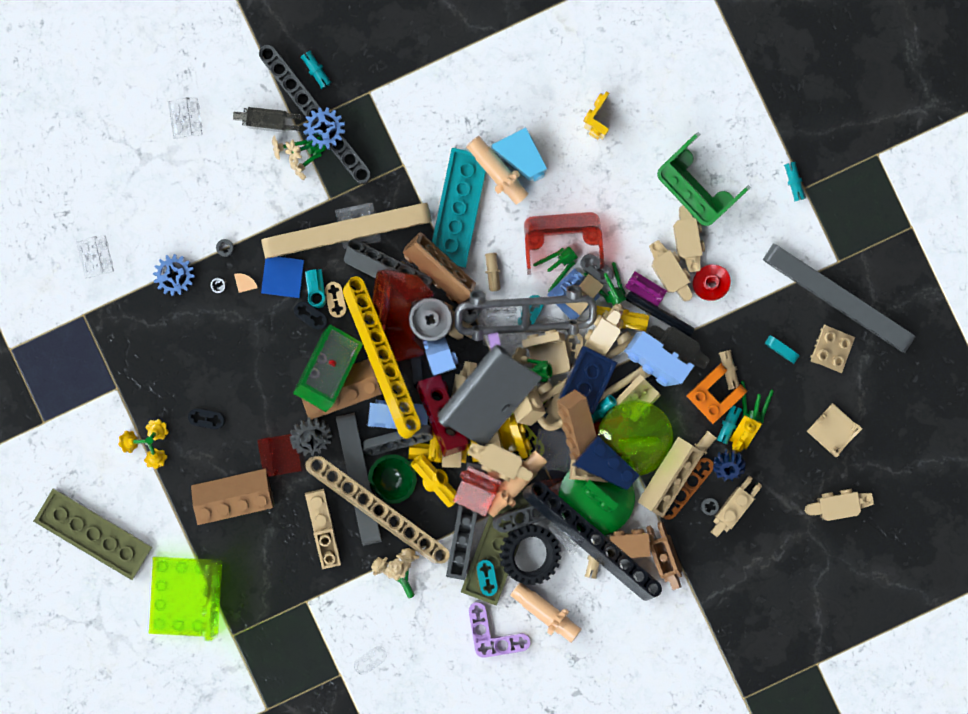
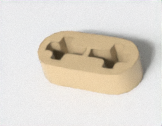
M330 282L325 287L328 309L333 317L341 318L346 313L343 289L339 283ZM332 285L335 288H339V291L336 292L337 299H334L333 294L328 292ZM334 301H338L339 307H343L339 315L332 311L335 308Z
M579 333L577 335L569 334L566 339L569 358L571 352H575L574 358L576 359L583 346V337ZM577 336L580 344H576V348L573 350L569 339Z

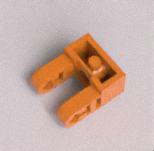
M721 363L687 394L690 401L712 424L747 393V390L740 384L722 402L720 400L717 401L709 392V388L727 372V369Z

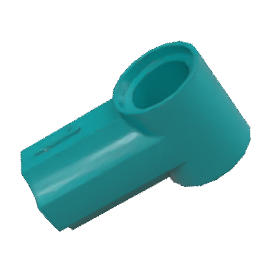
M322 269L305 271L308 302L314 308H323L327 299ZM317 294L322 295V301L314 304L312 301L313 297Z

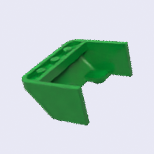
M697 132L658 169L657 177L700 224L709 226L751 187L749 185L746 186L735 198L727 191H720L712 197L686 170L692 165L694 160L693 154L687 147L701 135Z

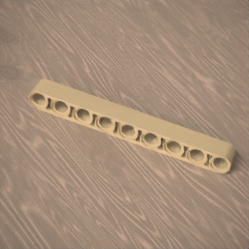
M421 203L261 239L265 259L417 226L432 222L428 203Z
M320 456L311 457L307 460L306 470L422 556L434 564H443L448 561L450 553L446 547ZM314 460L320 463V468L317 471L312 467ZM330 471L335 474L333 482L328 480V473ZM345 483H349L351 486L349 493L343 490ZM361 494H364L366 497V502L364 504H361L359 502V496ZM376 505L381 507V514L379 516L374 513ZM392 516L397 520V524L394 527L389 523ZM407 528H410L412 531L410 538L405 536ZM422 539L427 541L425 549H422L420 546ZM438 550L442 552V558L440 560H437L435 556L436 551Z

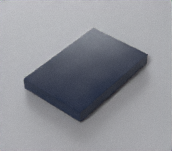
M582 346L558 398L561 399L573 390H576L587 398L590 413L594 415L617 362L586 346Z

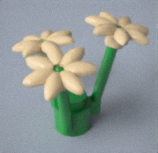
M275 135L272 138L275 158L280 160V151L288 148L285 150V153L290 154V167L295 170V174L301 180L306 178L302 171L309 163L322 156L321 152L326 150V146L323 145L322 150H320L319 144L315 147L312 146V140L309 142L307 140L298 142L291 140L290 143L287 141L286 144H278ZM317 137V138H316V139H318V140H320V141H323V139H322L321 137ZM307 150L310 155L313 154L304 163L298 164V158H302L301 151Z

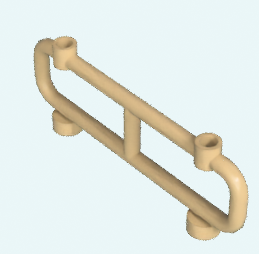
M628 330L621 333L616 339L618 346L607 352L605 357L612 359L623 352L634 336L631 337ZM643 366L637 368L634 372L607 388L600 402L608 395L614 394L633 382L639 375L647 378L650 374L642 369ZM567 378L552 387L549 381L538 386L537 391L542 402L562 391ZM544 416L537 420L542 428L547 431L558 430L562 428L563 424L561 418L554 423H548Z

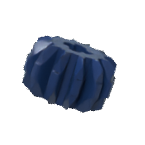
M726 449L725 453L719 452L718 457H714L713 470L718 478L723 477L724 482L727 479L733 482L734 478L740 479L741 474H744L746 462L741 453L736 454L735 449L732 452Z

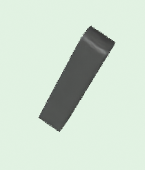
M356 240L348 242L344 255L345 263L416 299L422 300L427 297L432 282L428 275Z

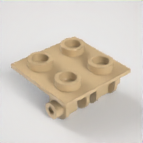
M824 325L823 329H820L819 339L816 340L817 345H814L816 348L813 355L810 356L811 362L842 373L855 337Z

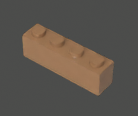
M573 390L559 399L557 405L558 414L563 423L562 429L567 438L566 443L571 452L570 458L571 460H576L597 436L587 398L578 391Z

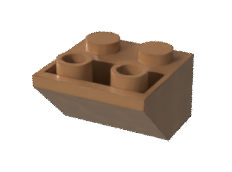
M631 529L632 533L617 530L612 535H608V539L629 557H651L649 533L644 532V529Z

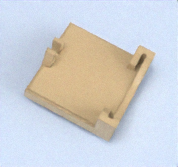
M832 403L807 432L834 457H837L862 428Z

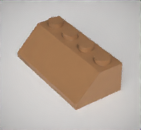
M419 232L405 246L403 253L406 260L416 264L419 267L418 270L428 275L438 289L442 288L451 301H456L460 304L470 298V293L475 290L476 282L422 232Z
M366 359L353 364L334 405L327 412L302 399L308 418L310 417L313 420L380 396L382 391L370 360Z
M266 468L191 485L197 525L267 510L275 506Z

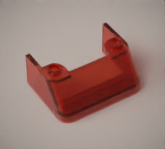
M593 212L527 218L524 222L527 275H531L530 250L540 249L544 244V236L582 233L586 244L591 246L598 245L600 269H604L603 240L599 216Z
M384 269L376 274L372 303L394 358L398 362L423 355L424 351L414 341L415 334L410 327L408 319L411 302L433 297V293L417 275Z

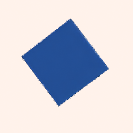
M284 257L265 259L261 294L300 298L304 260Z

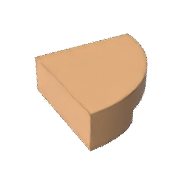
M240 273L234 274L239 293L258 288L251 277Z

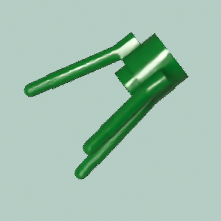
M569 246L565 249L561 248L533 264L536 267L557 257L559 260L548 268L547 271L551 272L561 263L566 266L548 292L575 265L574 261L578 257Z
M612 262L618 287H614L608 274L604 273V277L611 290L607 292L609 296L602 288L599 293L605 298L607 304L611 302L612 306L626 300L624 296L626 292L623 289L616 263Z
M741 381V385H742L744 388H745V381ZM770 390L762 412H759L761 394H758L754 411L749 410V414L747 412L745 394L742 397L743 417L746 415L759 423H763L774 391Z

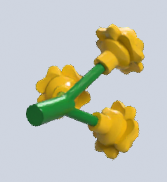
M160 419L150 420L149 424L146 425L149 437L143 440H138L133 431L125 430L119 436L118 445L124 453H132L138 447V444L148 445L150 451L147 452L144 462L147 463L146 466L148 468L158 469L164 466L167 455H165L164 450L154 449L152 443L153 440L165 439V435L168 434L167 424L162 423Z

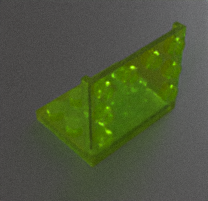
M153 556L148 634L203 636L205 641L215 640L219 632L222 560Z

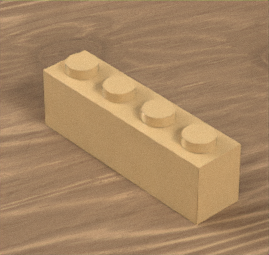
M678 437L642 493L638 503L663 518L704 452Z

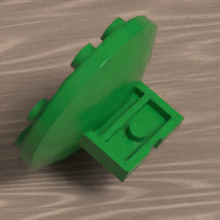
M570 470L567 472L560 484L558 496L603 535L619 530L628 521L635 505L633 484L628 490H624L609 482L569 479ZM577 525V530L580 532V526Z

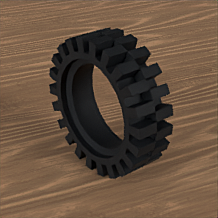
M534 524L514 529L515 531L513 532L509 531L507 533L509 535L508 538L504 537L503 539L504 545L500 546L502 553H499V557L502 558L500 563L504 567L503 570L512 579L525 585L542 584L544 579L548 581L550 579L549 575L556 573L554 569L555 567L559 568L560 564L557 562L561 560V555H559L561 547L558 546L559 542L554 538L555 535L549 532V530ZM525 538H539L546 547L544 563L535 571H522L516 565L514 559L517 545Z

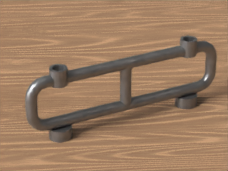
M577 285L568 286L566 288V296L485 300L484 292L473 291L470 293V301L461 303L455 310V328L462 335H472V339L475 341L483 340L484 335L496 332L498 334L568 330V334L577 335L579 329L588 328L593 325L596 319L597 305L593 297L582 295V288ZM581 302L589 304V317L585 321L571 319L568 322L530 324V305ZM522 306V325L493 327L474 325L472 328H465L462 325V313L466 309Z

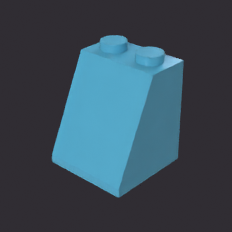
M526 128L491 145V149L499 158L517 170L528 181L533 179L536 182L545 177L547 167Z

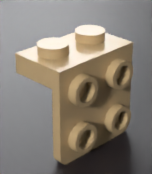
M549 330L545 332L546 335L539 336L538 334L527 336L528 339L522 340L523 348L529 350L530 359L547 360L548 363H551L553 368L552 376L570 372L571 365L565 334L557 332V330Z

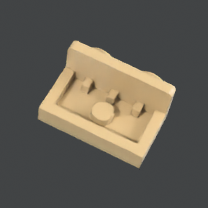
M639 375L616 399L617 406L633 422H636L661 394L645 378Z

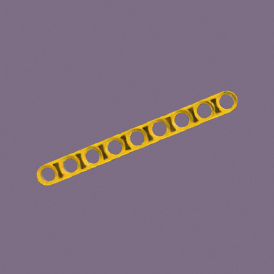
M352 277L343 287V295L398 433L401 437L409 439L421 427L419 417L366 285L360 277Z

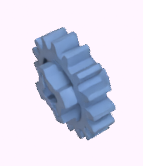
M328 107L325 109V112H322L321 108H318V113L312 110V117L306 116L309 122L303 123V126L307 128L303 133L304 135H309L306 138L307 142L312 140L313 147L319 144L320 150H322L323 145H326L327 149H330V144L336 147V140L342 141L339 135L345 134V131L341 129V127L345 126L344 122L339 123L342 119L341 115L336 117L335 110L329 113ZM325 116L332 118L335 122L327 121ZM318 118L319 121L316 126H312V123ZM323 124H325L326 127H329L326 129V133H323L322 130H319L322 128ZM337 130L335 136L330 139L331 133ZM313 135L321 136L323 141L316 139Z
M173 254L172 259L166 255V261L160 259L161 265H155L154 267L158 271L153 273L154 276H157L154 283L160 284L158 290L164 288V294L170 291L171 296H174L175 292L182 295L183 289L189 291L187 285H193L190 278H195V275L190 273L194 268L188 267L190 261L183 262L184 257L181 256L177 259L176 254ZM173 262L180 263L184 268H176ZM166 266L167 270L165 274L161 275L163 268ZM172 269L174 272L178 273V275L176 276V281L173 278L169 277L170 275H172ZM183 276H186L185 282L181 284ZM164 282H171L174 288L167 287Z

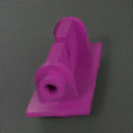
M634 271L625 286L628 290L657 307L667 292L636 271Z

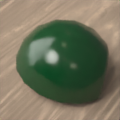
M396 454L385 455L377 459L371 466L367 477L373 490L388 504L400 503L406 500L414 491L417 482L416 471L410 465L411 462L405 457Z

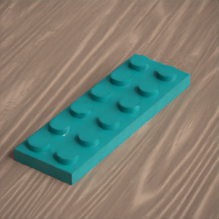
M451 148L432 243L458 267L466 268L486 171L476 161L470 151Z

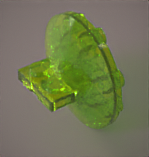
M640 400L627 401L611 409L603 418L597 436L640 476L657 469L672 448L673 430L668 417L657 406Z

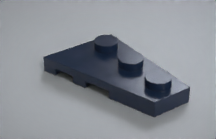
M599 436L594 438L572 464V466L587 471V473L600 477L624 490H628L640 476Z

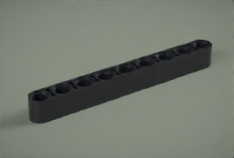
M537 481L524 489L523 496L527 502L638 597L648 601L661 594V584L548 486ZM577 525L580 526V532L577 530Z

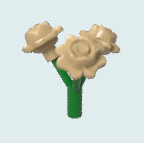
M402 549L401 553L396 555L397 559L388 563V567L387 557L384 559L378 557L374 560L371 566L374 576L384 573L388 578H393L402 585L408 598L414 597L415 594L408 582L411 562L419 558L414 549Z

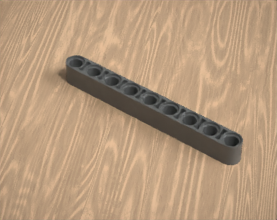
M270 45L262 46L259 50L260 59L304 116L310 117L312 110L318 111L320 106L278 52ZM267 50L273 52V56L270 59L263 58V54ZM279 65L285 67V71L282 74L275 73V68ZM294 80L297 82L296 87L291 90L288 89L286 86L288 81ZM302 95L308 97V102L304 105L298 103V99ZM325 116V119L331 122V120L327 116ZM316 119V120L312 123V126H316V124H317V122H318L319 120ZM337 130L331 133L330 139L335 136ZM340 134L339 136L344 142L343 148L336 150L333 148V144H330V149L358 184L368 183L371 179L369 169L342 134ZM349 155L356 158L355 163L352 165L345 163V159ZM361 170L367 172V177L364 180L357 178V173Z
M772 244L762 259L768 265L899 351L906 353L916 338L912 333L778 245Z

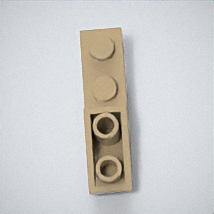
M320 489L306 492L305 497L322 569L340 566V556L325 491Z

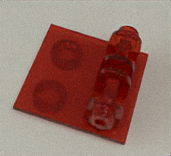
M291 434L257 440L262 469L266 468L268 477L302 471L299 454L296 449L292 448L289 438Z
M468 466L466 471L463 470L460 473L462 481L453 502L486 517L502 481Z

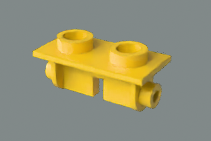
M744 415L729 440L733 442L732 450L735 449L736 453H738L743 448L747 449L762 424Z

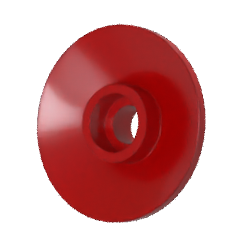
M706 265L700 271H697L693 278L695 293L706 301H715L724 297L731 286L729 273L719 265ZM716 283L715 287H710V284Z

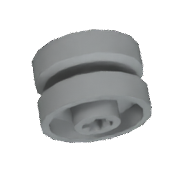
M433 298L423 299L416 303L409 317L410 327L414 334L420 339L427 341L440 340L446 337L452 330L454 323L450 307L443 301ZM434 316L435 323H430L429 317Z

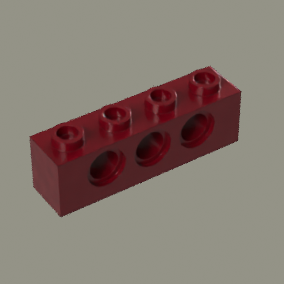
M440 375L419 381L416 389L443 456L446 457L466 450L469 438L449 426H443L438 421L439 417L437 414L450 400L446 381L442 380ZM437 395L441 400L436 401L432 396ZM446 430L454 431L455 435H449Z

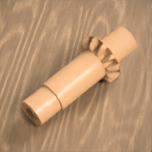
M479 135L467 144L466 148L497 184L495 186L497 194L503 191L515 205L527 197L529 193L518 180L521 174L517 170L511 172Z
M535 450L521 465L532 471V478L524 481V479L515 477L514 480L511 478L509 481L504 480L500 485L494 483L491 487L495 491L481 506L492 517H495L508 504L513 508L516 505L514 498L537 475L547 461Z
M519 583L510 596L549 627L547 633L551 636L556 632L572 643L582 630L567 617L570 611L567 609L559 611L524 584Z

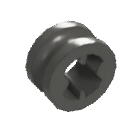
M222 239L217 243L216 251L221 256L228 257L233 253L234 245L231 241ZM221 244L230 245L227 253L223 250L220 251V246L223 247Z
M707 498L701 503V510L706 515H714L719 509L717 501L712 498ZM712 501L715 509L707 512L705 504H709Z

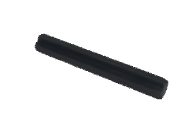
M632 291L628 292L626 301L686 336L690 337L692 335L694 327Z

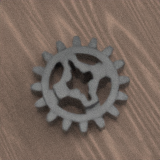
M309 417L307 422L300 420L301 424H295V430L290 431L291 436L289 438L292 448L296 449L298 454L303 451L304 456L308 453L314 456L316 451L320 454V449H327L326 444H331L330 438L332 434L328 424H325L324 420L319 422L318 418L311 421Z

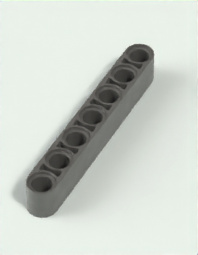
M355 412L336 416L347 474L351 479L372 493L367 478L368 472ZM361 494L359 496V502L361 504H364L366 502V497L364 494ZM355 507L362 545L366 546L382 542L379 524Z

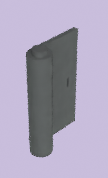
M495 344L437 414L439 417L438 421L443 426H449L477 444L485 446L542 377L514 360L502 346Z

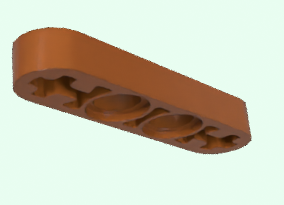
M701 458L690 474V476L697 477V485L691 487L686 480L681 488L686 494L685 500L680 502L674 499V502L680 506L678 508L674 506L671 510L673 514L664 515L663 518L673 519L713 470V462L710 459ZM701 462H709V470H703L701 473L704 475L702 479L693 472L695 469L697 471L701 469Z

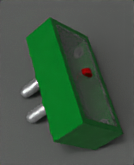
M330 324L322 333L293 394L327 412L334 405L363 343Z

